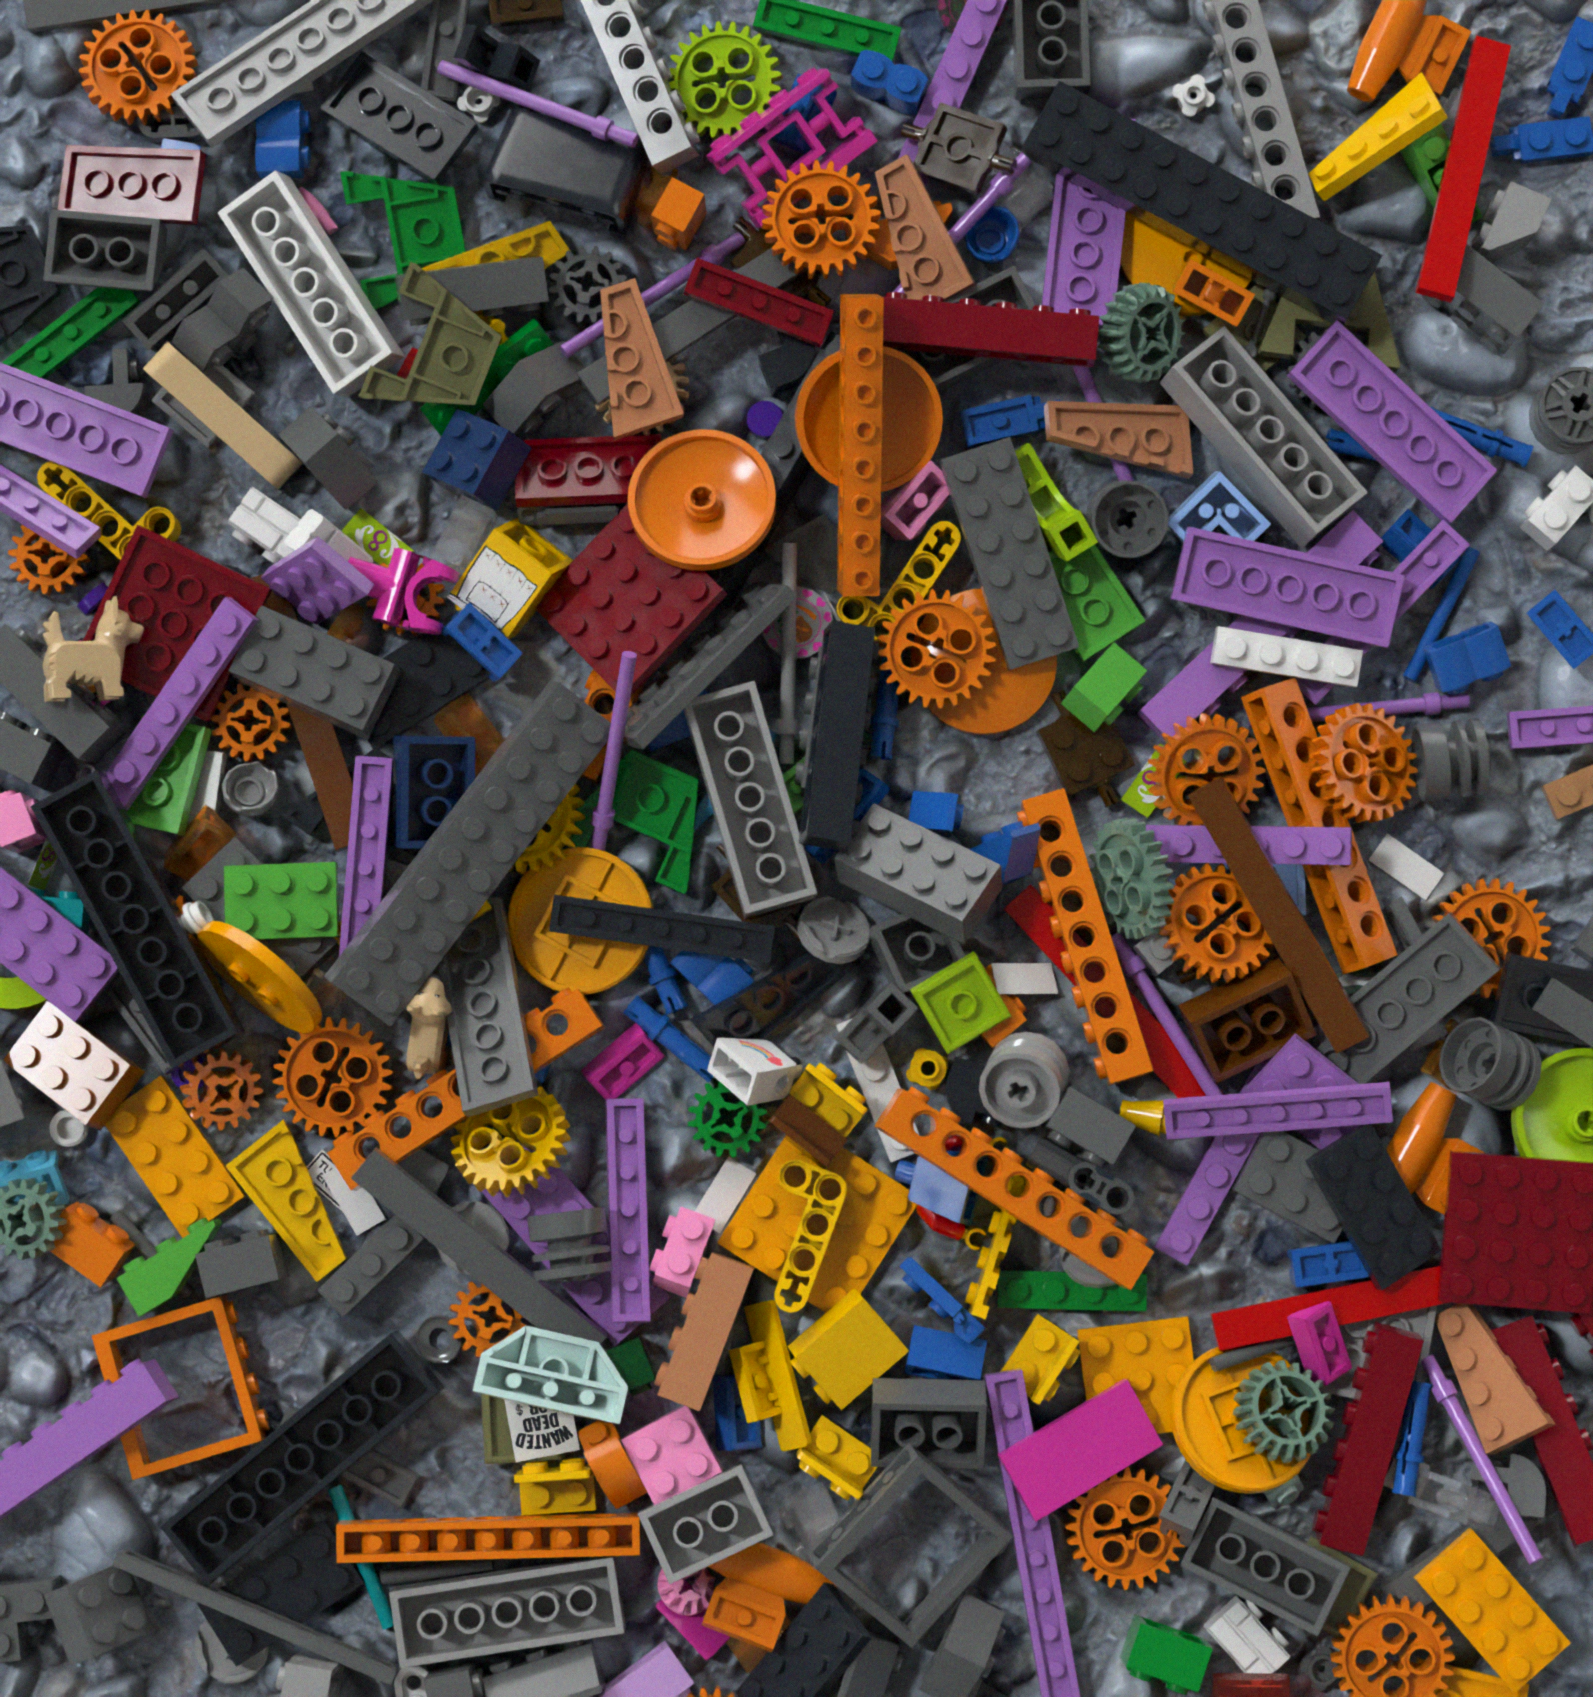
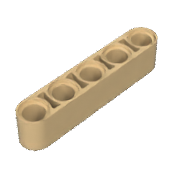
M166 342L144 366V371L277 490L303 464L170 343Z

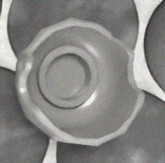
M258 761L238 764L227 772L222 783L225 803L231 810L242 816L262 815L272 808L279 794L278 779L275 771L269 770Z

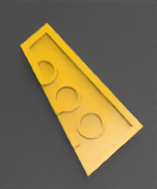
M1422 72L1308 173L1316 192L1324 202L1448 118Z
M546 221L423 267L422 269L428 271L536 256L543 257L544 269L565 256L569 248L551 221ZM482 310L472 312L475 314L482 313Z
M283 1119L229 1162L226 1168L314 1280L319 1282L348 1258L287 1121Z
M1016 1175L1009 1180L1008 1191L1014 1197L1020 1195L1024 1189V1181L1019 1175ZM1002 1209L1001 1213L993 1212L987 1231L993 1233L989 1248L982 1246L976 1267L982 1269L978 1283H970L964 1303L970 1304L968 1312L971 1315L983 1319L987 1317L989 1306H986L988 1298L992 1296L1000 1275L999 1265L1006 1255L1012 1235L1010 1231L1012 1225H1015L1017 1220Z

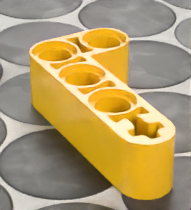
M49 461L43 464L38 471L37 480L40 487L48 495L77 512L76 504L79 499L85 496L91 497L92 503L90 508L85 512L77 513L100 527L101 537L98 540L120 560L137 525L154 531L156 521L161 518H168L170 520V527L165 533L160 535L176 542L181 534L179 520L171 511L164 507L151 508L134 526H131L69 468ZM54 475L59 476L71 487L67 493L51 480ZM108 521H118L117 532L109 537L103 536L102 530L104 525Z
M940 521L934 524L881 604L877 605L865 596H842L837 604V615L840 621L874 628L877 624L883 623V621L895 622L890 613L892 608L901 613L904 611V609L898 608L893 602L897 594L901 592L910 594L915 604V593L919 592L923 599L926 600L930 590L933 589L957 553L961 540L959 529L948 521ZM945 533L951 536L949 541L951 546L944 544L937 558L932 554L937 546L938 538L936 535L943 537ZM926 562L932 566L934 574L930 578L921 579L915 575L913 568L918 563ZM849 603H857L862 607L863 614L856 620H850L844 616L843 608ZM879 642V650L886 648V644Z
M795 1159L787 1161L782 1165L778 1174L779 1183L786 1191L806 1198L808 1202L774 1294L778 1307L790 1313L802 1309L808 1300L847 1192L846 1182L838 1174ZM790 1166H800L806 1173V1180L799 1187L789 1186L784 1179L785 1171ZM825 1179H835L841 1186V1193L834 1200H826L820 1195L819 1186ZM812 1214H822L828 1221V1228L821 1235H813L807 1230L806 1221ZM808 1249L814 1254L815 1264L809 1270H800L794 1265L793 1257L798 1250ZM788 1270L797 1276L810 1278L807 1285L800 1281L797 1293L802 1296V1299L800 1301L794 1300L792 1305L785 1304V1296L780 1294L782 1288L788 1290L792 1284L793 1278L786 1277Z

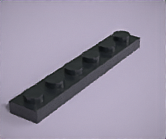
M554 895L549 932L771 963L776 926Z

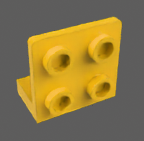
M821 1062L816 1068L809 1063L805 1071L791 1087L789 1093L846 1138L868 1111L863 1106L867 1099L850 1085L844 1091L835 1084L834 1080L837 1078V1075Z
M1036 1314L1000 1372L1021 1368L1027 1396L1038 1405H1040L1043 1399L1049 1402L1060 1386V1382L1056 1380L1063 1367L1069 1370L1077 1360L1081 1351L1076 1347L1080 1341L1039 1314Z
M822 1414L810 1431L812 1444L797 1450V1458L801 1460L799 1467L815 1479H818L820 1474L831 1481L830 1489L845 1500L849 1501L851 1496L860 1500L863 1495L864 1486L877 1468L871 1467V1448Z
M585 1458L564 1459L560 1466L548 1467V1461L526 1462L522 1469H519L514 1475V1483H519L521 1516L593 1511L597 1509L595 1475L589 1464H585Z

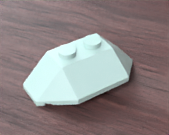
M524 1326L481 1353L472 1391L569 1415L620 1424L628 1386L599 1342Z

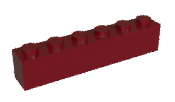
M888 292L884 297L883 346L896 350L1093 367L1096 360L1099 316L1091 315V311L1087 309L1075 308L1070 309L1069 313L1054 312L1053 307L1046 305H1035L1032 307V310L1017 309L1018 305L1011 302H997L996 306L981 305L979 300L960 299L959 303L944 302L943 297L926 295L922 297V300L907 299L908 295L900 292Z
M1531 1315L1491 1331L1497 1338L1496 1343L1504 1355L1509 1356L1517 1367L1515 1371L1524 1384L1530 1386L1538 1399L1536 1401L1544 1413H1548L1556 1424L1529 1438L1574 1549L1593 1542V1462L1589 1455V1451L1593 1450V1445L1586 1429L1579 1430L1574 1416L1578 1415L1579 1412L1572 1394H1564L1559 1382L1564 1379L1561 1366L1557 1358L1550 1359L1545 1345L1550 1344L1547 1332L1543 1324H1536Z
M1375 1322L1373 1331H1367L1365 1334L1362 1352L1366 1353L1363 1367L1357 1366L1353 1376L1352 1388L1356 1389L1353 1403H1346L1342 1416V1424L1346 1425L1343 1438H1337L1333 1447L1332 1460L1336 1461L1333 1474L1327 1473L1323 1483L1322 1495L1326 1496L1323 1510L1317 1509L1313 1519L1312 1531L1316 1532L1319 1545L1360 1556L1364 1555L1424 1342L1419 1333Z

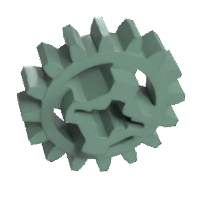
M31 1177L22 1180H12L8 1182L7 1186L0 1187V1245H6V1256L17 1254L18 1260L42 1257L45 1252L56 1248L53 1241L63 1238L64 1235L58 1230V1226L67 1224V1220L59 1217L58 1212L65 1209L64 1204H55L54 1200L57 1198L58 1192L47 1193V1182L35 1183V1178ZM20 1194L26 1195L24 1199H20L18 1202L14 1201ZM33 1236L39 1237L33 1243L27 1242V1240L33 1238Z

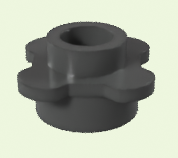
M1327 1646L1318 1647L1317 1652L1313 1656L1302 1658L1299 1663L1300 1671L1308 1675L1311 1680V1687L1315 1691H1324L1326 1685L1342 1678L1334 1677L1332 1669L1340 1664L1331 1661L1330 1653H1332V1650ZM1320 1665L1325 1667L1323 1672L1318 1671Z

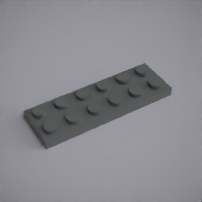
M1008 437L941 459L939 463L1008 671L1078 648L1079 644L1011 438Z
M754 582L747 586L740 595L741 600L733 607L723 610L716 617V624L708 632H703L690 643L691 649L682 658L678 657L671 661L664 669L665 674L656 683H650L639 693L638 697L640 699L631 708H628L623 744L644 749L798 597L788 585Z
M500 897L488 900L493 909L469 923L438 964L440 979L444 985L445 997L452 1008L451 1013L447 1015L462 1112L467 1117L538 1096L505 905Z
M1450 912L1350 997L1367 1027L1370 1037L1336 1054L1324 1031L1318 1024L1314 1028L1317 1035L1306 1040V1042L1357 1083L1365 1084L1501 968L1453 913Z

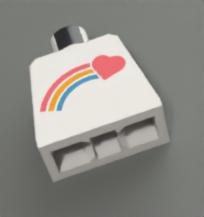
M717 1038L707 1071L746 1105H754L786 1098L789 1095L793 1080L799 1078L802 1073V1063L797 1057H788L767 1040Z

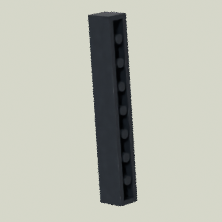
M832 331L829 333L760 454L771 470L776 490V512L769 532L761 544L740 561L723 568L705 570L728 593L717 605L723 609L732 607L812 467L804 456L796 436L795 408L800 390L812 370L825 358L840 350V335Z

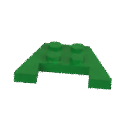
M350 171L340 172L347 206L384 200L397 274H405L410 261L423 268L466 252L454 187L391 179L376 175L371 176ZM397 274L360 280L363 292L376 311L398 299L394 276Z
M631 749L619 763L612 808L615 810L614 820L670 845L655 881L686 895L689 888L699 779ZM601 783L584 801L585 804L576 809V811L585 816L584 820L575 821V826L582 831V834H571L570 839L576 846L588 847L592 838L594 826L591 824L593 808L598 805Z

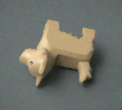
M113 596L112 600H107L105 603L103 615L96 628L94 641H65L61 632L59 613L53 611L48 619L49 621L42 624L46 630V633H43V637L48 646L43 661V670L46 677L43 687L45 703L64 702L65 698H71V690L67 688L68 682L70 684L78 682V686H83L84 684L87 687L95 685L98 701H113L123 697L124 691L121 686V675L125 649L127 645L138 643L141 640L144 627L132 622L127 612L118 609L117 596Z
M428 977L406 1006L407 1011L412 1015L406 1065L408 1071L414 1072L416 1079H420L424 1074L434 1075L445 1069L448 1054L445 1051L449 1031L447 1015L452 1011L451 1004L445 997L443 983L435 977Z

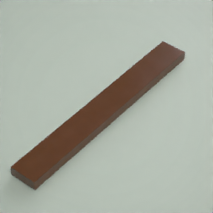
M263 574L251 578L270 588V586L264 580L261 579ZM272 591L265 607L299 622L294 606L285 598L276 595ZM287 704L335 850L337 852L348 849L353 781L335 727L329 722Z
M1221 776L1188 795L1189 799L1284 964L1293 975L1296 985L1336 1054L1370 1037L1367 1027L1223 777Z

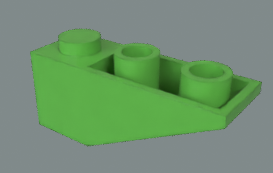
M1442 123L1400 150L1407 167L1434 209L1450 144ZM1477 203L1475 204L1471 224L1483 217Z
M207 1217L202 1218L187 1228L190 1234L177 1241L173 1236L155 1247L156 1255L146 1261L143 1256H140L123 1266L126 1273L116 1279L139 1317L151 1313L180 1294L197 1266L195 1254L205 1252L204 1244L212 1242L222 1225L220 1219L209 1222Z

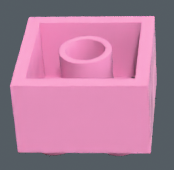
M684 1405L625 1435L621 1439L654 1505L723 1471V1467L693 1409Z

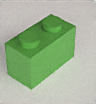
M1113 642L1073 687L1061 704L1095 732L1103 722L1110 726L1124 710L1119 705L1123 699L1130 703L1143 688L1139 680L1147 670Z

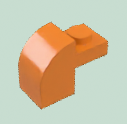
M597 1420L577 1431V1436L585 1451L583 1452L602 1490L616 1510L648 1493L621 1442L622 1438L615 1423Z

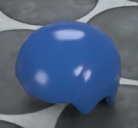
M992 205L964 236L968 252L977 261L989 264L999 263L1009 258L1014 253L1020 239L1017 219L1008 209Z

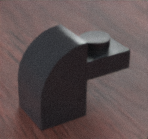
M466 24L453 57L465 65L468 70L526 92L530 91L541 61L521 45L498 42L477 25Z
M777 331L782 347L758 355V364L771 397L791 390L802 383L815 359V345Z
M955 1056L945 1083V1098L951 1112L961 1118L960 1121L967 1125L972 1124L975 1112L982 1114L981 1122L1001 1128L1002 1122L993 1118L983 1106L979 1093L980 1076L985 1067Z

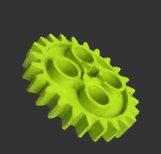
M717 21L715 32L711 33L705 24L702 25L703 36L698 38L693 32H689L692 43L688 46L685 43L679 42L678 45L683 54L681 56H670L677 67L669 68L674 81L668 83L672 91L678 90L684 101L686 110L681 113L683 117L688 115L685 122H691L693 126L698 124L697 134L700 137L709 129L713 141L718 139L720 132L728 133L731 137L733 131L741 129L739 123L745 117L755 111L760 115L765 111L766 107H770L768 101L771 99V96L782 91L781 87L773 84V82L783 79V75L779 71H772V69L780 64L777 57L768 58L773 52L772 46L768 44L760 48L764 39L759 33L750 39V27L746 25L741 33H738L735 22H731L728 31H724L720 21ZM737 55H748L749 62L744 68L735 69L731 66L734 57ZM701 59H712L713 66L711 70L705 73L696 71V65ZM726 74L730 80L726 82V88H721L718 82H721L722 75ZM750 76L756 77V79L751 82L739 80L748 78ZM696 81L708 83L699 85L698 87L692 86V84ZM742 90L752 92V98L747 104L737 105L734 102L738 92ZM714 94L716 95V102L711 108L702 109L699 107V101L702 96Z

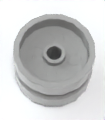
M1031 1032L1010 1034L998 1042L980 1076L979 1093L983 1106L993 1118L1007 1126L1023 1129L1039 1126L1052 1117L1068 1084L1069 1066L1066 1056L1055 1042L1041 1034Z

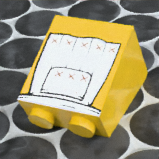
M515 518L493 529L447 598L455 603L454 606L457 611L470 602L506 638L511 639L520 632L537 611L535 608L541 602L543 596L551 589L573 559L530 525H523L519 522L518 518Z

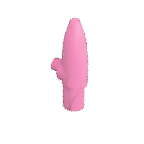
M300 187L298 189L323 229L328 235L335 233L338 230V226L330 218L328 211L314 195Z

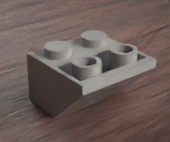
M1511 181L1504 192L1498 189L1494 198L1490 200L1482 220L1488 223H1483L1480 231L1474 236L1470 247L1489 262H1494L1524 250L1538 232L1552 198Z

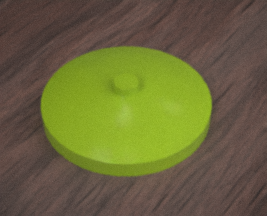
M1569 1049L1541 1061L1540 1079L1534 1092L1523 1104L1512 1109V1133L1520 1156L1593 1162V1049Z

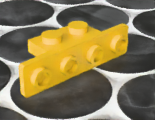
M772 1299L745 1306L744 1311L753 1343L728 1351L747 1423L772 1417L782 1451L809 1446L812 1444L794 1370L790 1363L791 1359L776 1302Z

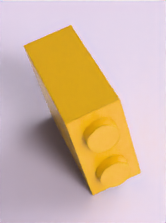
M856 1288L852 1289L787 1346L794 1356L790 1361L792 1366L804 1379L810 1374L818 1383L813 1389L827 1405L833 1400L841 1410L872 1384L873 1378H879L909 1352L902 1341Z

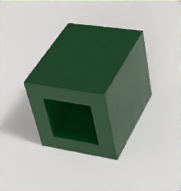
M641 1336L605 1351L621 1378L627 1384L628 1391H630L632 1397L652 1389L650 1382L655 1380L657 1375Z

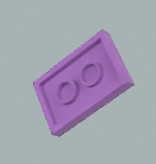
M319 536L268 567L261 577L273 589L272 591L276 595L285 598L297 608L298 613L304 619L312 621L315 625L365 597L374 586L369 579Z
M1295 1033L1246 1087L1247 1092L1252 1093L1355 1085L1359 1083ZM1359 1125L1299 1129L1296 1131L1322 1150Z

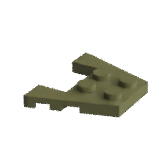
M410 261L398 293L434 307L432 316L407 379L370 365L359 397L363 399L475 405L502 336L416 263Z
M1374 272L1344 327L1348 331L1364 332L1366 334L1365 346L1393 373H1396L1400 368V361ZM1280 296V301L1269 322L1264 339L1258 348L1257 356L1290 359L1293 356L1295 324L1329 328L1333 323Z

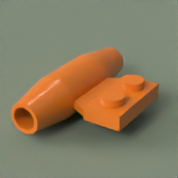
M1382 0L1359 46L1347 92L1358 100L1373 102L1397 68L1407 83L1411 82L1422 72L1438 98L1442 94L1472 31L1442 15H1423L1427 0Z
M1430 1082L1403 1116L1386 1151L1410 1194L1412 1195L1415 1192L1423 1204L1445 1215L1450 1150L1476 1153L1485 1152L1459 1138H1443L1457 1095L1436 1083Z
M758 1542L707 1566L724 1576L725 1579L715 1587L701 1625L772 1652L786 1615L784 1600L807 1604L824 1582L834 1583L820 1573L813 1565L800 1557Z

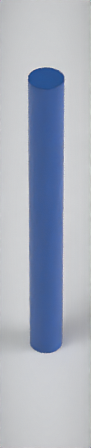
M1466 548L1403 674L1405 679L1416 683L1427 661L1423 647L1437 641L1480 555V552L1476 549Z

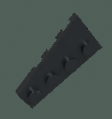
M808 952L689 1020L713 1047L717 1038L770 1041L846 974L837 963L825 962Z

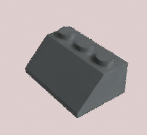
M51 209L43 281L45 283L154 292L164 266L168 229L160 219Z
M868 1631L872 1639L841 1675L833 1697H890L892 1689L886 1687L890 1674H898L904 1653L898 1651L900 1647L899 1641Z
M593 1638L586 1641L578 1640L561 1643V1649L549 1653L546 1647L536 1649L525 1654V1661L512 1664L511 1659H506L490 1665L491 1672L486 1673L483 1677L486 1697H590L602 1693L606 1679Z

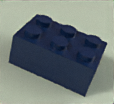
M394 735L393 847L423 848L474 781L475 737Z

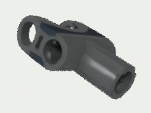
M1043 1136L1037 1142L1025 1164L1033 1170L1038 1168L1055 1179V1183L1066 1189L1073 1190L1076 1194L1085 1198L1086 1202L1107 1213L1123 1214L1133 1205L1134 1193L1128 1184L1096 1165L1084 1161ZM1080 1174L1086 1175L1087 1180L1085 1183L1078 1181ZM1118 1187L1123 1194V1200L1119 1206L1112 1208L1108 1204L1106 1196L1111 1188Z

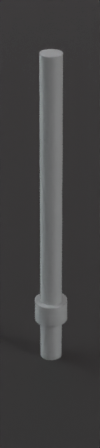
M783 543L782 585H788L796 595L797 543ZM796 599L782 611L780 719H776V734H780L779 763L794 764V734H798V720H795Z

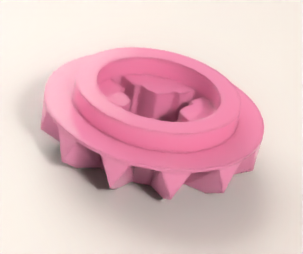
M708 1567L683 1578L686 1580L694 1576L696 1579L692 1585L694 1591L690 1589L682 1594L678 1592L682 1589L683 1580L680 1579L669 1584L663 1569H661L657 1585L659 1595L664 1604L673 1612L685 1616L696 1615L704 1611L708 1607L714 1592V1581L716 1578L711 1576Z

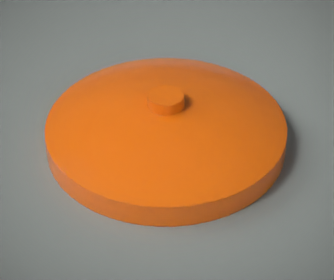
M883 346L881 492L905 484L922 470L930 461L937 448L943 424L941 400L931 377L911 357L887 346ZM840 350L825 358L812 370L800 390L795 408L796 436L804 456L823 478L838 486Z
M707 429L690 430L664 439L644 455L635 468L630 480L628 509L637 537L657 558L682 569L697 571L714 570L740 561L761 544L774 520L776 490L771 470L766 461L750 444L739 437L722 431Z
M981 589L966 590L950 596V601L955 602L961 594L964 595L962 606L965 608L976 603L977 606L973 615L978 617L986 614L987 616L981 624L982 629L993 628L994 630ZM927 615L918 629L923 634H933L938 629V622L933 616ZM994 630L985 639L986 641L996 643L995 648L986 651L987 655L995 658V663L984 664L983 667L991 675L990 677L978 676L977 679L981 683L982 689L978 690L970 686L968 689L971 699L967 700L961 694H958L957 706L955 707L947 698L944 699L942 709H938L936 700H930L927 709L945 725L968 734L994 735L1012 730L1028 721L1046 701L1056 676L1057 655L1008 671ZM963 631L955 632L950 638L953 648L959 651L968 649L972 643L969 634ZM915 635L913 642L929 648V656L936 659L940 654L959 665H966L965 659L942 649V641L937 640L933 645ZM912 648L910 666L914 668L922 662V655L917 649ZM942 664L934 670V676L939 683L949 684L955 679V671L950 665Z

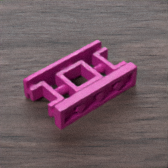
M813 67L797 78L799 83L797 87L789 93L786 89L778 92L768 101L770 105L768 109L760 115L757 111L751 113L739 123L741 129L730 137L726 133L710 145L713 151L707 154L706 157L714 164L717 172L724 175L736 166L754 191V194L743 201L741 206L748 212L747 216L757 228H762V220L769 218L763 214V205L771 204L767 200L760 206L757 205L767 197V192L758 178L773 168L780 180L787 182L786 170H791L797 176L800 170V163H803L808 171L813 170L814 161L826 152L815 135L826 126L830 125L839 138H844L851 132L854 134L818 161L821 169L826 170L828 163L833 161L834 171L838 172L844 165H847L878 141L871 130L865 128L864 122L860 117H853L844 125L825 99L827 95L839 87L831 79V73L828 69H819L817 71ZM819 84L821 85L820 89L810 95L821 113L807 123L797 109H792L783 116L782 113ZM793 122L811 147V150L786 169L767 141ZM763 128L764 131L753 139L763 154L762 158L750 167L740 153H734L728 159L724 158ZM802 198L795 199L792 202V205L796 204Z

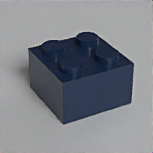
M456 409L422 473L445 490L497 512L532 448L510 430Z

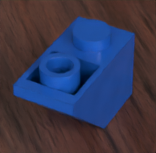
M913 791L908 820L940 836L950 838L953 829L959 830L961 826L964 804L957 803L958 794Z
M1022 821L1006 825L999 831L980 837L982 844L969 850L1000 864L1002 885L1012 883L1032 874L1041 831L1039 823L1024 827Z

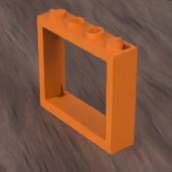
M227 1295L92 1335L104 1381L110 1379L114 1383L123 1376L120 1370L124 1368L116 1340L213 1311L248 1433L151 1462L139 1424L120 1437L132 1480L253 1444L267 1437L266 1431L270 1430L267 1421L268 1414L265 1408L259 1409L256 1395L260 1394L259 1383L255 1373H249L245 1359L250 1358L249 1348L244 1336H238L235 1323L239 1322V1314L235 1310L233 1300L228 1301Z

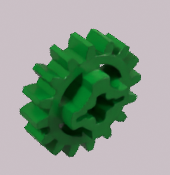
M718 1081L719 1087L715 1089L709 1083H706L707 1094L703 1096L695 1093L694 1095L696 1100L700 1102L698 1107H688V1111L696 1114V1119L687 1122L688 1126L698 1128V1132L692 1138L694 1141L704 1138L706 1142L704 1143L703 1150L705 1152L712 1146L717 1147L716 1157H721L724 1149H729L731 1157L734 1158L736 1157L738 1147H742L748 1153L750 1147L747 1142L750 1140L760 1142L761 1139L756 1134L757 1129L767 1128L765 1123L759 1121V1116L767 1114V1109H758L756 1104L746 1105L743 1101L737 1104L725 1102L721 1093L732 1092L720 1081ZM710 1101L714 1108L712 1119L703 1125V1111L706 1104ZM743 1107V1110L737 1113L738 1115L734 1118L736 1124L734 1127L730 1128L727 1124L712 1128L718 1122L717 1120L722 1117L720 1113L722 1108H726L730 1112ZM752 1111V1125L748 1133L745 1134L741 1128L743 1116ZM719 1131L729 1133L734 1142L722 1143L711 1136Z

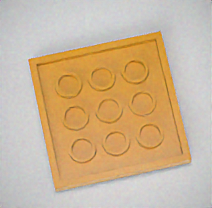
M785 1138L776 1149L717 1242L777 1282L779 1281L808 1199L783 1189L778 1179L779 1170L784 1163L794 1159L819 1167ZM844 1147L840 1149L832 1159V1163L825 1170L836 1173L843 1178L847 1187L846 1197L807 1300L825 1313L852 1289L856 1288L860 1294L862 1293L917 1205L908 1200L909 1189ZM793 1165L786 1169L784 1179L789 1186L799 1187L804 1184L806 1173L802 1167ZM832 1178L822 1181L819 1186L820 1195L826 1200L836 1199L841 1193L839 1182ZM812 1214L806 1221L807 1230L813 1235H821L826 1232L828 1228L826 1217L822 1214ZM808 1249L798 1250L793 1257L794 1265L800 1270H809L815 1264V1256ZM788 1270L786 1277L793 1278L789 1290L802 1297L797 1293L799 1283L802 1281L807 1285L810 1278L797 1276Z

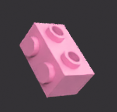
M929 461L914 478L892 489L881 502V526L895 540H912L916 538L926 527V521L931 515L947 503L950 493L942 470L932 461Z
M15 790L0 793V845L2 848L20 853L45 842L47 836L31 808L32 805L37 803L35 798L21 792L16 793Z
M681 1206L677 1217L669 1215L662 1236L668 1238L664 1251L656 1249L649 1270L655 1272L653 1286L685 1298L687 1297L715 1223L714 1218Z

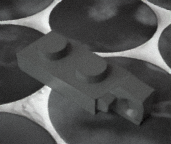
M619 503L518 507V519L523 525L610 522L619 513Z

